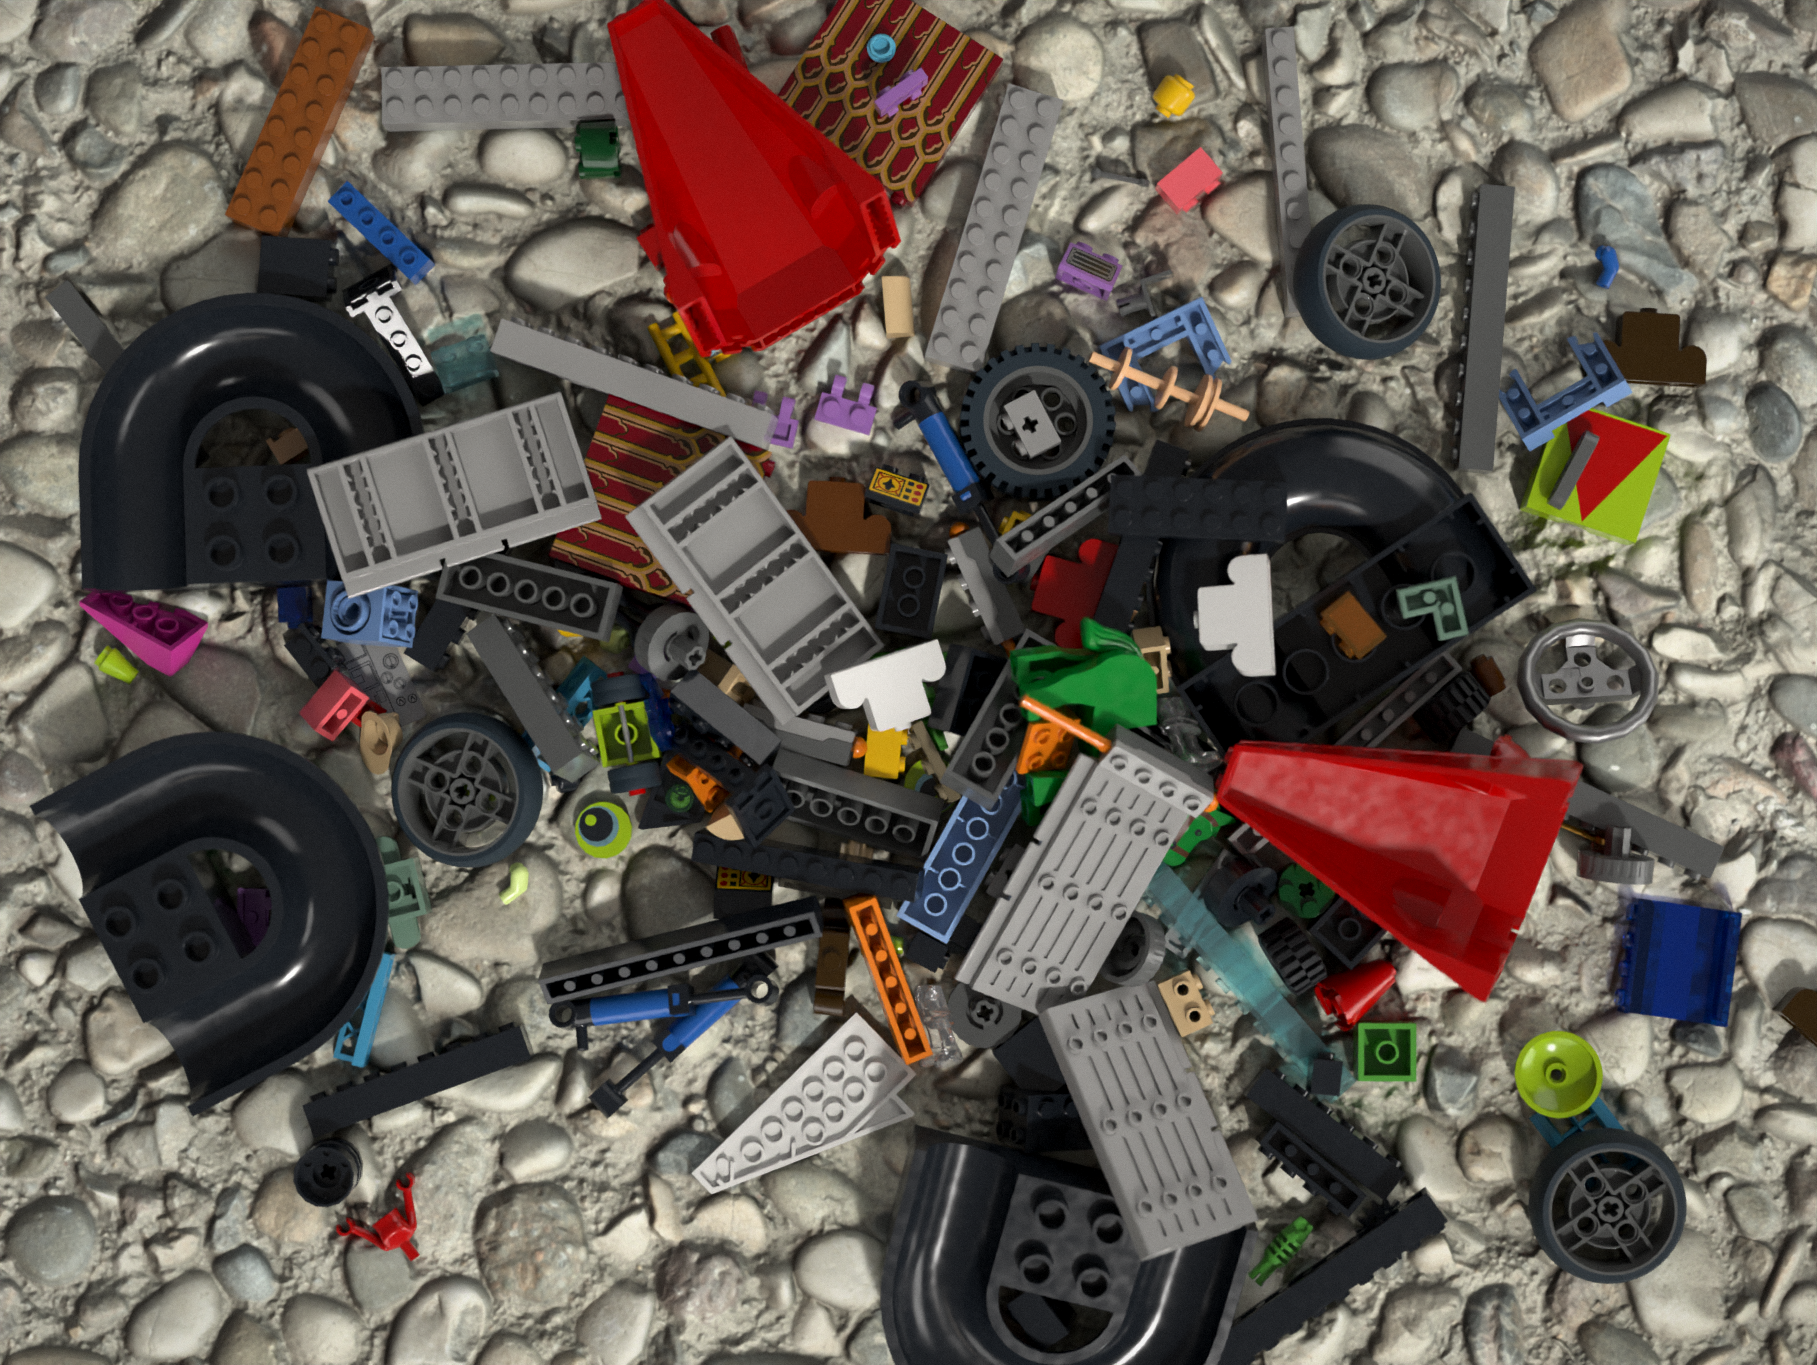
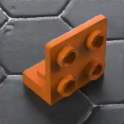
M1066 705L1053 709L1077 723L1080 722V719ZM1048 720L1030 722L1017 762L1016 771L1019 774L1065 768L1075 735Z
M707 733L703 734L709 740L714 742V739L710 737ZM677 754L666 764L671 773L688 782L705 810L710 813L730 794Z

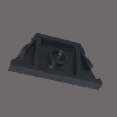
M668 747L659 768L662 784L652 787L638 829L645 830L701 823L706 810L688 782L671 773L666 766L676 755ZM672 790L680 797L691 795L692 801L688 808L680 810L672 807V804L669 802ZM684 790L683 792H687L686 790H688L689 793L682 795L679 794L677 791Z

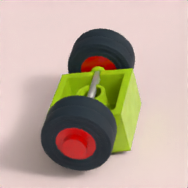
M623 671L606 674L607 679L591 683L595 706L615 704V707L592 711L603 768L626 764V767L607 771L610 791L612 794L628 792L629 796L645 794V788L662 784L658 762L638 764L639 761L663 757L653 703L651 700L627 704L628 701L645 697L641 674L624 675Z

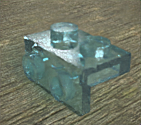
M484 334L469 337L464 341L444 346L439 350L431 352V357L437 367L446 395L500 376L493 352L490 351L491 346Z

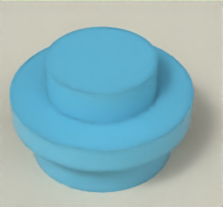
M877 34L869 40L867 52L873 61L886 63L895 55V42L890 36Z

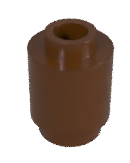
M1481 654L1469 661L1471 666L1467 668V671L1472 674L1490 697L1506 688L1504 683L1506 679L1492 656L1486 657L1485 654Z

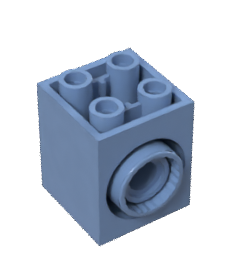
M327 581L321 638L355 645L412 648L415 636L414 626L418 607V591L391 585L349 599L343 581Z

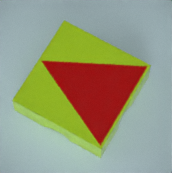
M1591 408L1552 430L1555 437L1542 444L1538 462L1531 472L1519 510L1557 523L1572 524L1590 534L1628 546L1636 543L1671 434ZM1585 430H1588L1599 436V441L1567 502L1561 510H1558L1547 504V499L1579 438Z

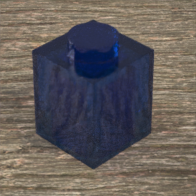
M277 588L279 623L287 624V629H299L297 625L300 622L313 623L311 588Z

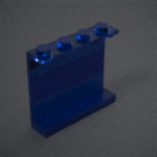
M1632 897V903H1629L1626 909V919L1629 920L1628 932H1624L1622 939L1625 956L1624 960L1620 961L1618 975L1622 979L1621 986L1615 993V1003L1618 1006L1617 1011L1627 1014L1635 1013L1705 1023L1727 1028L1742 913Z

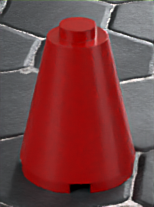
M1378 958L1355 966L1352 970L1347 969L1327 976V978L1316 984L1317 987L1314 988V992L1327 1016L1332 1013L1338 1019L1333 1023L1339 1029L1348 1031L1395 983L1394 976L1396 975V970L1388 960L1384 961Z

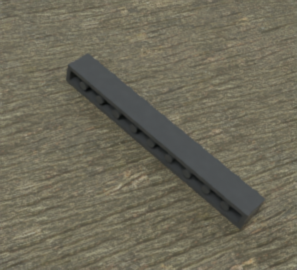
M1480 184L1470 196V209H1474L1473 220H1469L1467 236L1472 237L1471 248H1467L1465 265L1469 266V277H1465L1463 283V293L1467 294V303L1462 306L1461 322H1465L1464 333H1461L1459 337V350H1463L1462 362H1458L1456 372L1457 379H1461L1460 390H1456L1454 406L1458 407V418H1454L1452 425V435H1456V446H1452L1450 452V463L1454 464V471L1488 474L1493 471L1515 193V187Z
M1462 728L1452 736L1446 752L1490 756L1495 742ZM1577 780L1574 794L1567 801L1570 805L1564 820L1569 821L1570 817L1580 821L1579 827L1595 833L1596 829L1606 833V825L1631 827L1630 844L1633 845L1631 848L1633 852L1647 856L1648 853L1659 857L1658 863L1671 869L1675 865L1685 869L1683 874L1699 881L1701 877L1711 878L1723 852V846Z

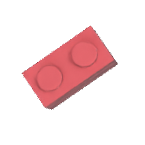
M1200 147L1157 183L1155 190L1176 215L1182 210L1187 213L1198 204L1199 201L1196 199L1204 191L1207 195L1210 194L1221 184L1218 180L1223 172Z
M334 671L299 714L314 731L333 742L369 700V697L355 681L339 671Z

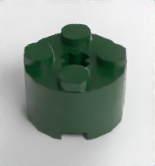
M616 120L576 124L575 148L576 152H580V162H578L580 179L620 178L622 176V165H618V160H620L621 148Z
M1296 861L1286 864L1278 872L1275 895L1278 904L1286 912L1300 918H1313L1323 914L1331 906L1335 897V891ZM1309 882L1310 886L1308 888L1311 889L1310 893L1301 896L1299 893L1302 890L1298 888L1299 885Z

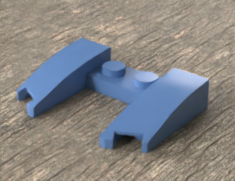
M1198 297L1150 322L1096 346L1101 355L1116 361L1125 347L1131 348L1132 357L1129 366L1142 371L1137 361L1138 359L1186 337L1204 374L1213 376V380L1216 378L1213 374L1223 361L1228 365L1232 362L1203 297ZM1124 376L1117 390L1128 411H1133V405H1150L1151 412L1160 410L1154 407L1155 398L1149 386Z
M1597 332L1593 333L1594 342L1578 345L1576 336L1567 338L1585 369L1587 377L1538 405L1517 369L1512 370L1509 374L1515 381L1509 390L1503 393L1499 389V399L1529 451L1553 439L1555 436L1552 430L1599 403L1604 402L1606 407H1609L1633 393Z

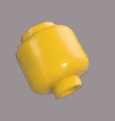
M1176 73L1174 76H1165L1153 93V99L1158 103L1155 109L1168 118L1171 114L1182 116L1195 98V93L1192 90L1194 85Z

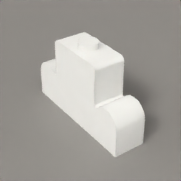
M1267 554L1239 556L1233 559L1228 566V575L1234 585L1202 587L1198 590L1199 611H1194L1195 629L1199 628L1200 643L1205 650L1234 649L1232 652L1233 664L1244 676L1275 675L1270 560Z
M938 639L824 675L831 699L837 707L853 709L863 704L872 731H885L894 728L895 732L912 727L911 721L931 714L922 682L939 680L944 675L946 666Z

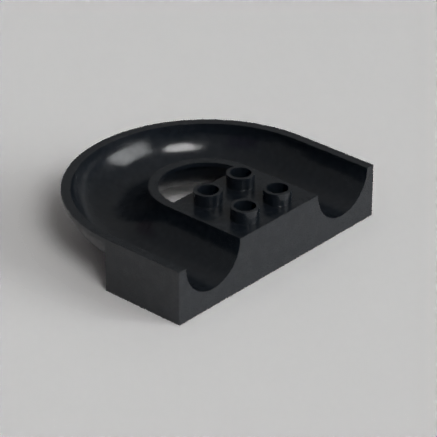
M271 293L223 295L181 308L155 323L136 338L110 367L97 389L84 423L79 449L82 589L100 594L327 585V581H342L307 469L425 433L416 401L402 373L387 353L355 324L320 305L291 296ZM246 409L268 410L287 418L304 437L311 459V464L196 468L200 445L209 430L224 417ZM442 570L404 582L440 580Z
M1307 418L1281 422L1244 435L1211 456L1189 477L1288 482L1285 544L1307 534H1331L1351 542L1367 558L1273 620L1275 675L1244 676L1233 664L1232 652L1234 649L1205 650L1200 643L1199 628L1195 629L1194 611H1199L1198 590L1200 588L1234 585L1228 575V566L1233 559L1239 556L1267 554L1269 560H1271L1274 554L1285 544L1159 538V540L1163 541L1159 556H1153L1150 567L1154 568L1149 584H1147V609L1150 627L1160 626L1163 637L1168 636L1171 653L1166 655L1167 660L1171 662V680L1223 760H1225L1230 746L1235 747L1241 740L1305 744L1537 591V589L1472 492L1464 494L1452 477L1434 459L1418 447L1395 434L1356 421L1334 418ZM1455 576L1469 634L1439 641L1432 612L1402 618L1397 600V589Z
M196 732L176 735L138 748L29 805L34 816H39L49 822L69 848L82 879L83 893L78 900L143 1023H149L156 1027L176 1052L190 1086L191 1100L187 1107L192 1117L286 1069L318 1050L351 1019L366 997L381 964L388 935L390 915L389 890L384 863L370 826L357 805L332 777L302 755L277 743L246 734ZM206 849H220L238 854L254 865L264 878L271 896L272 912L268 930L257 947L254 946L250 933L245 924L242 923L237 909Z
M915 1124L886 1229V1257L881 1277L880 1295L882 1324L886 1342L895 1365H1217L1229 1335L1259 1231L1256 1222L1243 1225L1239 1229L1141 1261L1103 1170L1039 1154L1024 1153L1018 1149ZM1002 1285L1112 1312V1315L1105 1328L1093 1340L1078 1348L1066 1351L1040 1350L1022 1342L1006 1326L998 1305L999 1287Z

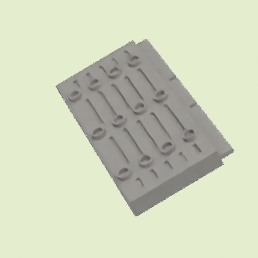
M560 391L307 469L349 599L442 570L440 560L444 558L446 566L451 567L502 551L504 546L501 540L507 539L511 548L602 519Z
M732 436L725 438L625 516L682 594L689 589L693 591V594L687 596V601L720 645H724L728 640L730 641L731 645L725 649V652L781 726L794 716L799 715L829 691L824 675L863 663L884 646Z
M1079 753L1033 835L1034 838L1040 840L1039 843L1029 842L1002 891L1004 894L1009 895V897L999 896L955 974L954 979L970 985L973 990L1037 1015H1041L1048 1008L1084 998L1189 814L1099 765V758Z
M1155 980L1144 983L1141 986L1120 987L1043 1011L1039 1016V1020L1141 1261L1239 1229L1243 1225L1259 1220L1221 1131L1212 1132L1211 1130L1212 1127H1216L1218 1124L1195 1071L1186 1073L1185 1069L1191 1068L1192 1065Z

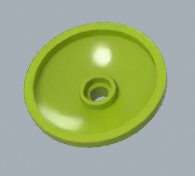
M1550 1031L1532 1038L1521 1049L1515 1063L1514 1078L1521 1098L1534 1111L1547 1117L1568 1118L1584 1112L1596 1100L1602 1086L1603 1071L1596 1051L1587 1041L1573 1033ZM1553 1069H1557L1561 1073L1558 1080H1554L1551 1077Z

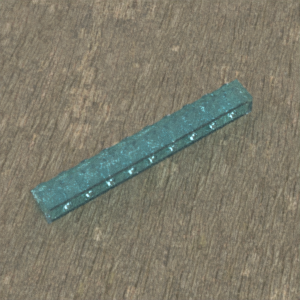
M1163 863L1158 867L1141 898L1150 908L1155 905L1161 911V914L1158 916L1168 929H1171L1173 926L1181 934L1177 939L1188 951L1193 948L1197 952L1199 957L1196 961L1206 972L1212 970L1219 977L1215 980L1217 985L1226 994L1229 991L1233 993L1237 998L1234 1004L1244 1015L1250 1013L1256 1021L1253 1023V1026L1263 1037L1269 1034L1275 1041L1271 1045L1282 1058L1287 1055L1294 1064L1290 1068L1301 1080L1305 1077L1307 1078L1309 1055L1317 1056L1318 1051L1331 1052L1329 1048L1171 868ZM1344 1066L1342 1067L1340 1096L1357 1082ZM1314 1094L1319 1101L1325 1098L1330 1104L1340 1097Z

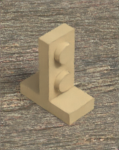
M707 648L705 661L696 670L733 701L744 707V703H749L756 692L737 666L732 665Z

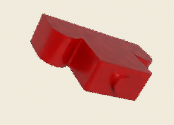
M1098 539L1086 540L1077 551V558L1080 564L1048 555L1043 561L1040 574H1034L1030 590L1035 592L1030 610L1034 613L1063 621L1054 632L1053 639L1057 646L1069 649H1082L1080 621L1082 617L1093 618L1118 545Z

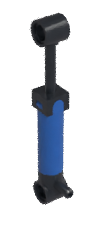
M909 380L904 382L899 389L898 397L901 404L909 410L893 420L894 427L900 430L913 420L916 421L955 493L951 497L960 514L975 512L991 544L994 546L996 540L1001 536L984 505L995 499L986 481H980L936 400L934 385L927 380ZM917 388L920 392L919 400H917L915 397V391ZM994 563L993 574L998 582L1012 584L1025 580L1029 576L1031 566L1028 563L1016 571L1014 575L1007 577L997 564Z
M766 951L750 954L707 992L745 987L747 981L752 976L764 975L768 977L779 965ZM741 999L696 1005V1016L677 1018L652 1040V1043L657 1048L617 1084L613 1083L609 1078L588 1098L608 1119L628 1101L624 1094L628 1088L664 1056L671 1063Z
M764 975L752 976L747 981L745 987L695 993L694 987L687 983L670 985L664 989L556 1002L549 1009V1019L558 1028L567 1031L576 1030L577 1050L587 1051L589 1049L587 1027L672 1016L676 1018L696 1016V1005L738 999H748V1001L759 1006L767 1007L777 1001L779 988L775 981ZM761 984H767V994L762 998H758L756 994L757 988ZM570 1008L571 1017L567 1022H563L562 1013L565 1009Z

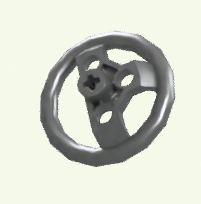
M1575 618L1551 624L1531 638L1518 660L1517 688L1526 710L1544 729L1569 741L1600 744L1624 738L1647 721L1658 701L1659 674L1650 652L1630 632L1607 621ZM1595 637L1603 638L1621 647L1635 662V666L1627 670H1612L1596 657ZM1565 639V664L1553 674H1540L1537 672L1535 667L1544 650L1557 641ZM1577 658H1583L1589 663V665L1581 667L1578 666L1574 662V660ZM1617 682L1621 685L1622 689L1612 690L1607 686V683ZM1559 685L1564 689V692L1554 693L1550 690L1549 686ZM1640 695L1632 711L1616 722L1599 726L1574 724L1556 715L1547 706L1571 704L1577 709L1587 710L1599 702L1629 701Z

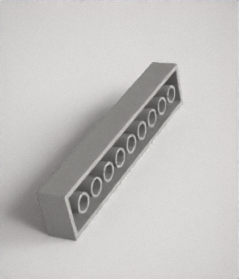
M616 62L381 67L382 124L388 132L576 128V124H581V122L616 120V126L618 127L631 126Z
M1008 84L925 353V361L976 376V373L982 368L1062 109V99Z
M511 317L510 321L501 319L490 351L504 359L606 395L610 394L722 435L732 436L736 440L768 451L779 419L773 415L774 411L765 405L754 402L753 407L746 405L747 401L743 400V398L727 393L725 398L720 396V392L711 386L700 383L699 388L694 387V382L689 381L690 379L677 374H673L672 378L666 377L667 373L663 372L662 369L646 364L645 369L639 367L640 363L635 362L636 360L620 354L618 359L612 358L613 354L606 349L592 345L591 350L587 349V345L582 343V341L566 335L564 340L559 339V334L541 326H538L537 331L533 330V325L516 317Z

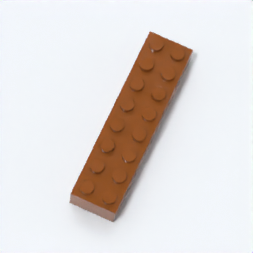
M318 6L315 7L225 213V216L230 220L266 236L288 237L375 38L369 28Z

